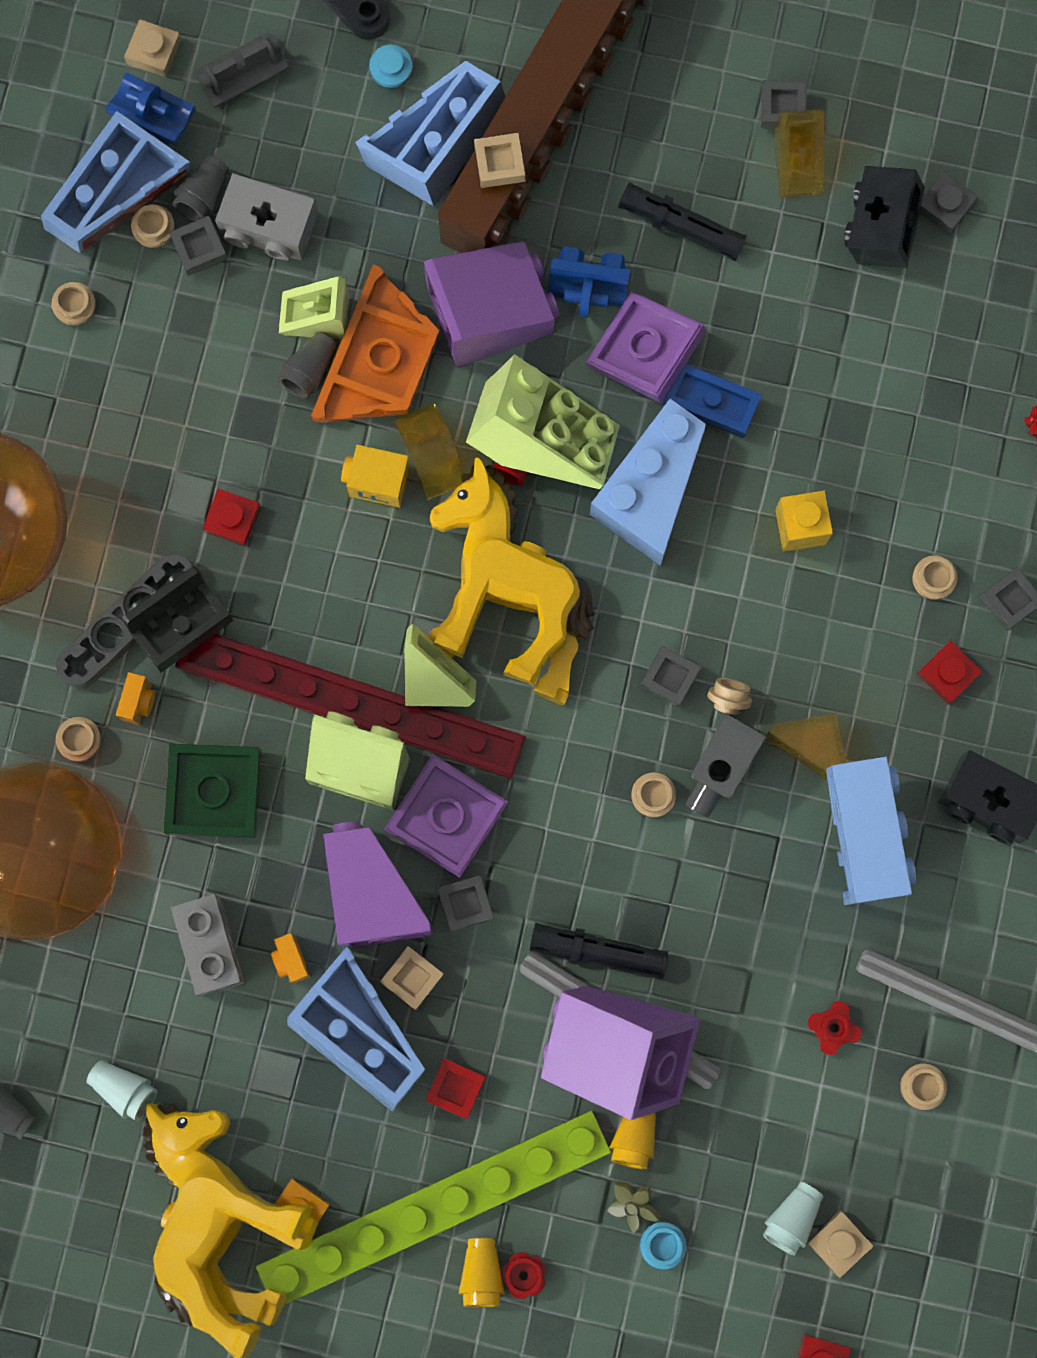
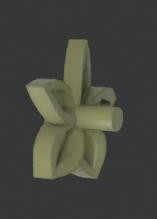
M622 1181L616 1182L614 1189L616 1199L608 1208V1213L615 1217L627 1215V1222L633 1233L642 1224V1218L649 1221L660 1220L661 1215L658 1211L646 1204L652 1195L650 1187H642L635 1192L630 1184Z

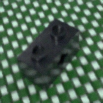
M865 166L862 181H858L854 188L853 202L856 209L853 222L847 223L844 235L845 246L849 249L857 264L908 268L925 186L916 169Z
M968 750L961 756L938 802L948 807L946 814L953 819L967 825H971L972 821H975L989 828L987 831L988 836L1009 846L1012 845L1013 841L1019 844L1028 840L1037 822V784L971 750ZM994 791L998 794L996 802L1001 806L991 811L987 808L989 800L983 796Z

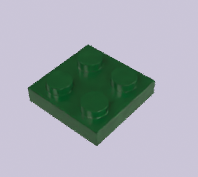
M169 743L164 834L256 838L261 749L259 747Z

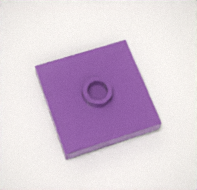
M631 291L586 363L589 369L662 403L707 330L704 324Z
M432 754L384 828V831L461 879L507 807L508 801Z

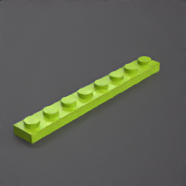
M592 1110L312 1239L306 1249L297 1250L293 1248L257 1265V1271L266 1290L276 1289L286 1293L287 1301L285 1304L290 1303L608 1155L611 1151Z

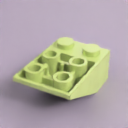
M514 354L485 382L466 443L502 466L601 489L604 486L620 425Z
M329 711L326 718L314 715L306 768V781L310 785L394 811L410 763L406 747L398 739L399 734L374 725L370 732L359 729L358 726L354 725V719Z

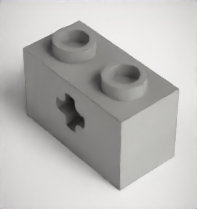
M232 173L215 221L220 235L224 236L223 239L231 245L248 248L250 244L265 249L264 252L267 255L278 260L288 261L291 257L302 261L319 213L314 198ZM268 216L273 217L274 221L267 220ZM258 221L265 222L264 226H259Z
M212 894L170 907L195 995L205 997L246 984L222 898Z

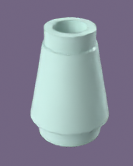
M103 1060L94 1065L86 1080V1083L93 1087L124 1119L130 1117L135 1121L141 1120L146 1115V1105L150 1102L154 1103L157 1097V1090L151 1086L150 1079L108 1064Z
M800 1182L797 1188L791 1192L765 1222L767 1229L763 1234L764 1238L784 1252L795 1255L799 1247L805 1248L824 1196L810 1185Z

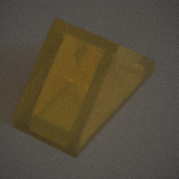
M823 109L779 113L774 132V146L780 197L823 194L825 118Z
M435 404L394 420L428 500L452 491L462 484L461 475L465 473L450 431Z
M836 713L773 724L766 734L768 741L825 780H827V768L832 765L846 763Z

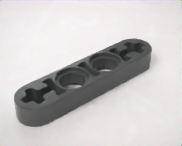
M178 554L165 555L159 559L63 650L56 664L57 673L61 680L73 688H86L98 680L136 643L122 620L123 615L128 613L134 598L142 594L151 596L157 591L150 587L149 584L155 580L157 585L161 587L169 578L165 571L170 566L176 570L183 566L185 567L183 571L191 568L192 565L188 559ZM108 625H116L122 630V641L114 648H104L99 643V633ZM90 641L93 648L105 658L99 662L92 656L84 665L88 671L86 675L81 677L75 673L69 677L68 674L72 671L69 662L73 658L79 661L84 660L91 653L84 647Z

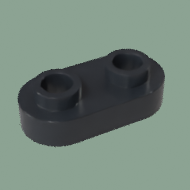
M324 0L352 33L361 39H377L389 28L390 13L385 0ZM367 8L375 10V14L371 17H364L361 15V12Z

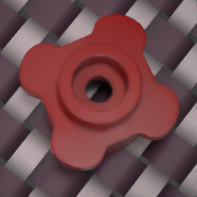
M842 1001L833 1002L830 1009L821 1014H811L807 1021L808 1028L815 1032L816 1037L820 1041V1050L827 1055L836 1054L840 1046L848 1042L856 1043L861 1037L860 1027L853 1024L848 1015L849 1007ZM833 1023L839 1027L835 1033L830 1030V1026Z

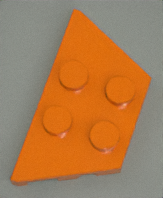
M372 265L311 414L312 421L321 423L409 414L439 340L440 330L426 315H422L415 308L410 298L403 291L400 292L385 276V272L377 265Z

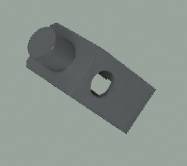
M726 714L690 776L697 781V784L685 805L709 818L721 795L729 800L731 799L766 736ZM717 760H724L731 767L723 780L714 778L710 773Z

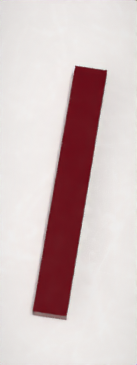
M214 634L175 664V668L304 712L324 718L327 717L329 711L345 715L354 719V725L358 726L359 729L368 732L371 731L373 725L392 730L399 734L398 739L404 745L510 780L513 779L526 740L524 735L436 706H405V696L218 634Z

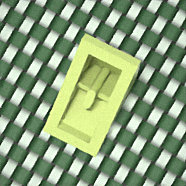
M338 276L283 291L279 333L287 336L313 337L316 332H320L331 339H343L348 325L350 303L346 279Z
M414 624L409 626L406 631L404 648L405 706L469 707L475 702L476 680L440 647L433 645L434 642Z

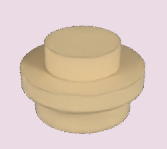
M150 204L136 211L131 221V230L135 239L140 244L156 248L165 245L171 239L169 232L175 230V222L171 213L165 207Z
M69 282L63 284L55 291L52 297V309L56 317L64 324L72 326L81 325L93 316L96 309V299L90 288L79 282Z
M938 555L923 558L916 565L912 574V581L916 591L921 596L931 600L947 597L955 589L958 579L956 568L952 562Z
M730 678L716 679L715 686L709 688L707 694L708 699L714 702V708L726 714L737 715L740 713V710H747L752 704V698L749 696L751 688L743 682Z
M73 717L61 724L56 733V746L59 752L65 758L74 762H82L92 758L98 752L101 745V733L98 727L91 720L84 717Z
M652 772L644 774L633 785L631 792L632 803L636 810L646 817L657 818L664 816L675 804V786L667 776L661 773Z
M916 1064L906 1070L902 1076L900 1083L901 1094L904 1100L916 1109H933L944 1100L947 1093V1082L943 1073L935 1066Z

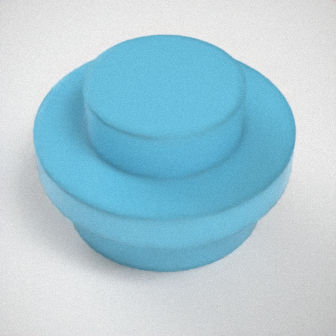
M385 45L377 49L373 53L369 65L373 79L379 85L388 88L403 85L410 78L413 67L409 53L397 45Z
M657 1222L650 1225L642 1234L640 1240L641 1254L652 1267L670 1269L678 1265L684 1258L686 1239L677 1226L668 1222Z

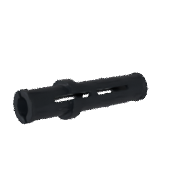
M632 182L627 184L618 208L625 209L653 222L652 227L658 230L664 227L719 252L733 261L737 260L747 235L729 229L707 217L673 203L674 198L668 195L662 198L634 185Z
M535 922L529 949L532 952L547 953L569 959L568 963L578 965L579 961L593 963L663 980L669 953L666 950L651 949L585 934V929L575 928V931L537 922Z

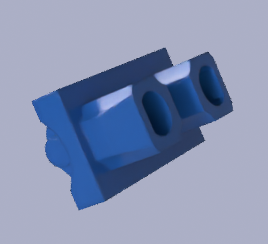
M126 72L116 95L108 103L106 111L112 116L118 111L149 134L173 146H177L196 112L195 105L162 90L160 86L152 82L148 83Z
M564 246L558 259L552 258L548 293L552 292L553 296L564 298L565 302L579 303L580 317L588 318L590 305L607 308V304L622 306L625 302L630 269L625 268V257L623 255L607 253L602 255L600 265L584 263L585 253L580 248Z

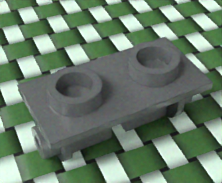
M267 32L194 71L212 105L214 108H217L288 70L289 65L280 52L281 47L274 34L270 35Z

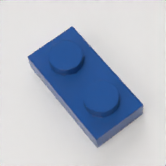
M686 364L667 393L663 405L665 406L668 400L671 399L701 421L744 438L762 394Z

